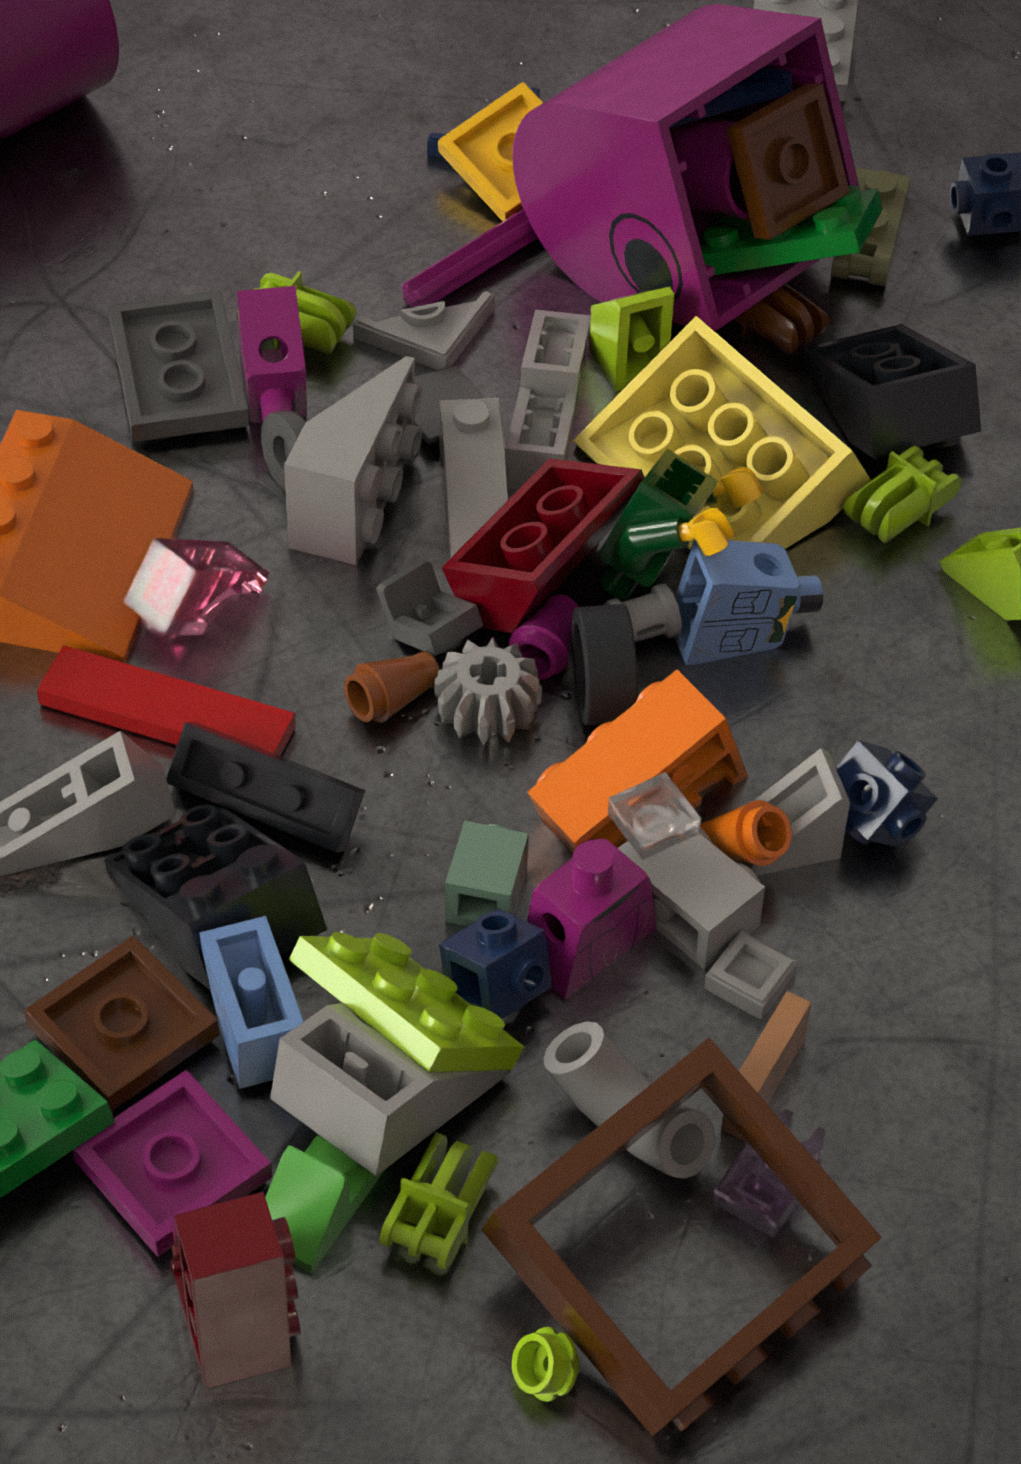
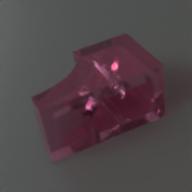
M154 538L123 603L143 617L141 624L155 635L167 639H173L175 635H203L210 621L225 607L242 597L260 594L270 572L228 541Z

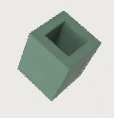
M464 821L445 882V922L470 926L482 915L493 912L498 908L515 916L527 875L529 833L511 830L498 824L484 825Z

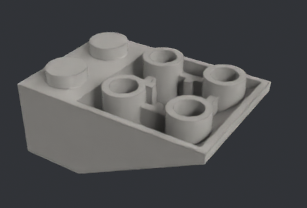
M405 356L305 423L284 464L289 549L357 566L367 543L374 545L377 542L383 524V509L387 501L393 503L396 501L402 485L403 467L406 460L413 462L416 459L422 441V428L415 426V417L422 398V386L415 384V358Z
M338 1003L325 1006L280 1038L270 1099L370 1173L377 1176L510 1074L511 1070L427 1072L346 1005Z

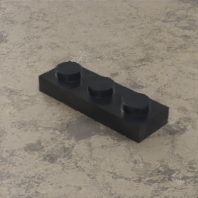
M185 722L166 777L167 784L335 853L345 851L366 791L197 722Z

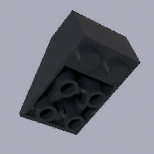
M215 803L200 805L187 810L180 817V821L155 834L137 836L128 841L122 851L104 859L109 872L181 967L210 991L211 988L199 932L266 916L279 954L282 955L295 947L300 936H317L327 930L305 862L223 806Z

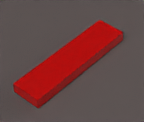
M65 645L62 646L37 689L40 705L175 745L178 744L185 722H197L281 756L296 727L295 712Z

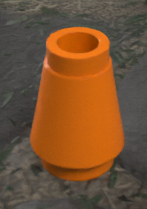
M762 800L749 802L700 825V828L709 836L713 845L734 862L758 866H767L774 863L788 850L792 838L791 824L787 815L777 806Z

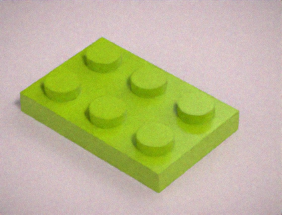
M333 932L330 937H299L289 960L427 1072L513 1070L524 1046L503 1030L505 1026L504 1021L493 1012L471 1005L456 994L458 987L450 978L437 971L424 969L410 958L412 951L404 942L383 933L375 934L374 938H358L342 932Z

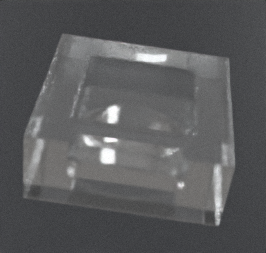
M666 772L609 797L608 815L642 860L699 834L701 817Z

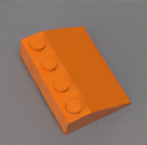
M16 409L0 444V642L59 653L62 646L65 645L126 663L193 492V481L74 419Z

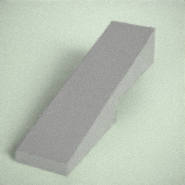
M535 309L521 366L520 389L505 446L507 489L518 490L549 458L568 459L590 332L591 315Z

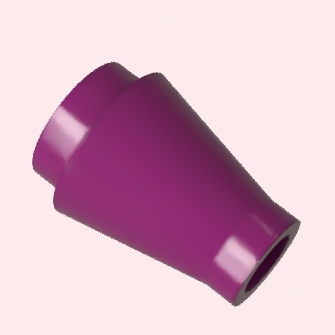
M565 595L549 597L542 608L512 633L509 640V646L518 643L522 658L535 659L539 680H545L552 675L558 674L567 664L572 642L573 611L578 605Z

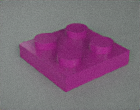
M187 1070L114 1118L115 1123L73 1150L74 1161L157 1257L169 1250L172 1245H175L173 1239L174 1215L245 1197L272 1178L271 1162Z

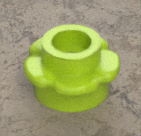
M543 1327L535 1333L525 1335L519 1340L514 1349L512 1372L517 1385L521 1390L528 1394H533L541 1401H554L557 1395L564 1396L568 1394L574 1386L579 1373L580 1360L573 1340L564 1332L557 1333V1330L553 1327Z

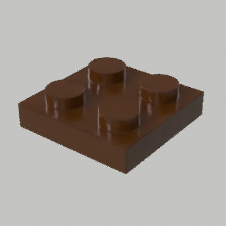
M806 83L726 128L755 238L772 239L850 193L823 84Z
M131 936L24 1009L27 1026L68 1068L108 1101L111 1112L219 1036L218 1019L134 936Z

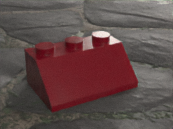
M549 458L442 566L454 597L477 605L483 623L481 628L513 633L529 619L534 610L554 590L563 584L565 578L573 569L598 547L599 542L615 526L636 489L645 478L642 469Z

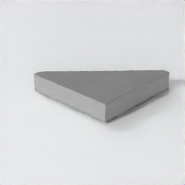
M485 291L473 302L445 307V301L402 309L401 316L379 321L358 317L353 323V338L403 358L405 356L415 358L416 363L435 370L447 368L453 365L495 310V295Z

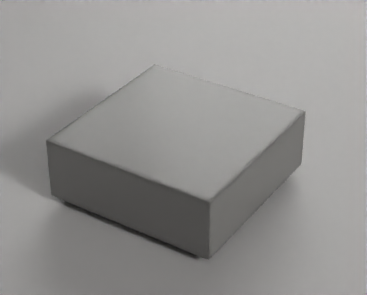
M740 930L705 975L704 989L762 1020L796 975L798 961Z

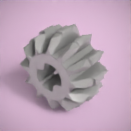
M492 637L486 647H478L467 640L462 653L447 652L446 659L443 662V669L438 671V677L435 678V696L438 698V713L441 716L442 723L454 724L458 738L473 732L478 734L484 746L490 735L498 734L507 742H510L512 735L515 733V728L529 730L530 724L534 720V712L538 711V705L541 704L542 686L539 685L535 659L522 658L518 643L505 649L499 648L494 637Z

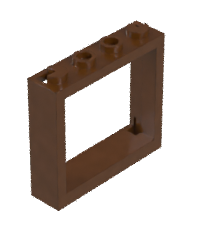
M710 1037L494 1210L481 1229L652 1437L671 1420L681 1432L714 1404L705 1392L723 1375H726L734 1386L768 1357L759 1344L776 1329H779L787 1340L821 1311L811 1299L828 1284H831L839 1294L847 1289L873 1266L863 1254L882 1238ZM702 1088L837 1247L670 1390L533 1225Z

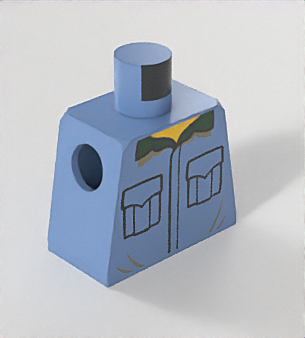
M694 539L675 596L682 622L681 633L675 637L685 665H696L776 649L783 643L793 614L820 611L823 604V588L820 579L816 575L797 576L785 548L777 543L728 540V546L724 550L710 556H705Z

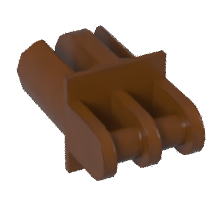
M786 283L733 319L742 326L741 337L746 338L755 331L788 356L826 331L830 324L826 312Z

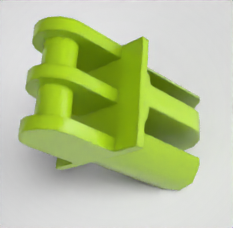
M300 271L296 273L293 279L275 273H266L260 280V288L255 289L295 286L303 346L325 354H331L335 345L342 339L346 330L355 321L357 315L355 305L345 299L304 286L302 284V272ZM273 339L274 348L278 349L280 347L279 339Z
M917 446L910 447L901 455H897L892 451L889 454L887 469L850 495L843 504L844 512L855 522L861 520V526L872 535H878L879 539L886 544L917 520L926 526L930 525L931 515L958 493L962 485V478L957 474L948 476L943 473V465L937 460H931L930 462L923 458V450Z
M436 1132L411 1180L402 1178L400 1182L401 1191L383 1224L379 1244L389 1248L395 1242L408 1248V1256L418 1259L421 1254H425L437 1259L438 1268L448 1270L461 1244H466L468 1241V1222L498 1165L499 1159L493 1153L482 1151L467 1179L473 1157V1146L462 1141H456L445 1157L447 1136ZM406 1220L411 1223H414L417 1225V1227L408 1225L404 1223V1221ZM437 1232L439 1234L446 1236V1238L444 1239L432 1233Z

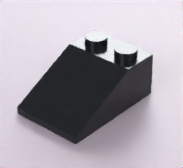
M903 324L798 349L800 362L849 442L875 460L888 461L889 454L892 451L897 455H901L912 446L922 447L927 445L935 448L953 446L961 441L962 436L981 432L976 364Z

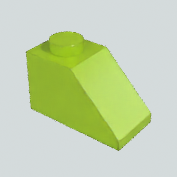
M670 286L591 305L589 348L614 392L623 390L671 342L674 292Z
M1021 527L979 533L939 561L947 575L1004 620H1021Z

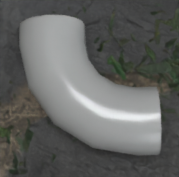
M595 1022L578 1023L562 1031L550 1043L543 1058L544 1067L576 1107L597 1127L652 1084L650 1080L628 1061L604 1029ZM683 1103L626 1150L634 1157L671 1177L685 1179L701 1171L711 1158L715 1146V1129L710 1118L703 1112Z

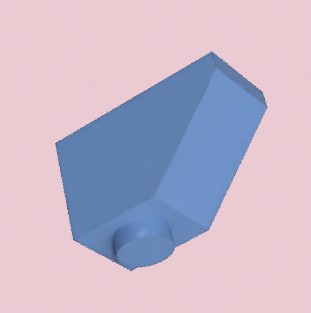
M262 916L199 932L220 1033L239 1089L271 1081L274 1078L280 1038L303 1023L304 1020L267 917Z

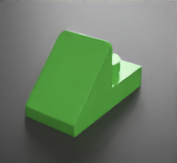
M317 1134L305 1152L293 1146L286 1148L265 1197L272 1220L285 1217L287 1220L296 1256V1261L291 1263L310 1273L314 1272L384 1172L382 1171L377 1176L373 1175L319 1134Z

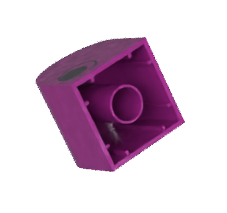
M705 5L688 13L525 115L517 128L513 143V170L518 194L528 220L540 242L559 268L577 286L600 302L670 286L674 292L672 323L686 326L697 316L715 332L820 260L815 259L714 275L713 266L705 265L699 244V240L716 214L750 221L726 128L782 96L676 127H669L686 116L694 118L703 117L706 115L704 109L706 103L763 67L792 72V91L806 83L823 84L848 186L854 185L859 187L821 18L730 5Z

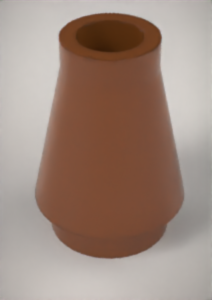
M426 651L412 656L361 663L355 667L353 674L345 678V697L351 711L359 720L363 722L374 720L383 723L425 691L435 687V678L438 677L440 669L435 658Z

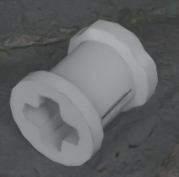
M661 583L653 586L650 594L623 602L618 598H614L603 604H626L631 618L635 643L659 635H664L666 638L671 639L679 636L681 633L682 622L679 607L674 594L666 584Z

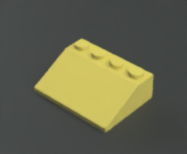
M697 316L573 440L596 464L642 469L644 477L666 449L671 450L716 480L740 467L751 469L763 488L759 498L735 509L725 492L717 496V504L703 507L700 513L709 508H717L723 512L735 532V535L727 540L777 543L785 549L830 522L843 509L846 499L871 480L854 452ZM694 539L689 540L687 546L689 550H691Z

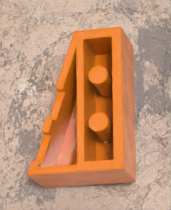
M676 669L663 681L654 682L646 687L637 698L636 703L613 722H606L597 727L589 736L586 744L564 762L555 763L547 768L540 775L536 785L529 789L527 793L542 821L574 853L575 848L579 844L596 839H607L616 848H619L648 826L651 820L662 815L667 810L678 805L686 814L701 805L702 797L698 793L721 779L726 778L732 785H735L747 778L748 774L726 718Z

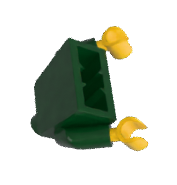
M666 449L641 481L598 553L601 560L608 563L599 577V583L603 589L617 598L629 599L638 584L650 587L665 568L674 552L679 549H685L689 544V540L694 538L705 556H710L724 550L728 546L727 539L735 535L725 515L717 508H709L701 513L700 511L703 507L717 504V496L725 492L735 509L759 498L763 488L754 471L747 467H740L716 480L671 450Z

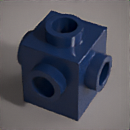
M1021 152L963 157L961 159L958 181H952L950 185V204L955 215L960 214L968 236L1021 231Z
M858 740L836 766L837 773L850 801L845 831L865 845L877 842L898 847L901 843L910 840L922 829L927 819L926 813L938 800L921 782L926 777L923 769L911 758L899 751H895L893 754L888 748Z
M499 908L482 915L475 923L439 944L443 975L456 983L458 987L456 994L469 1004L485 1008L501 1019L521 1009L526 1003L552 988L548 959L549 946L545 930Z

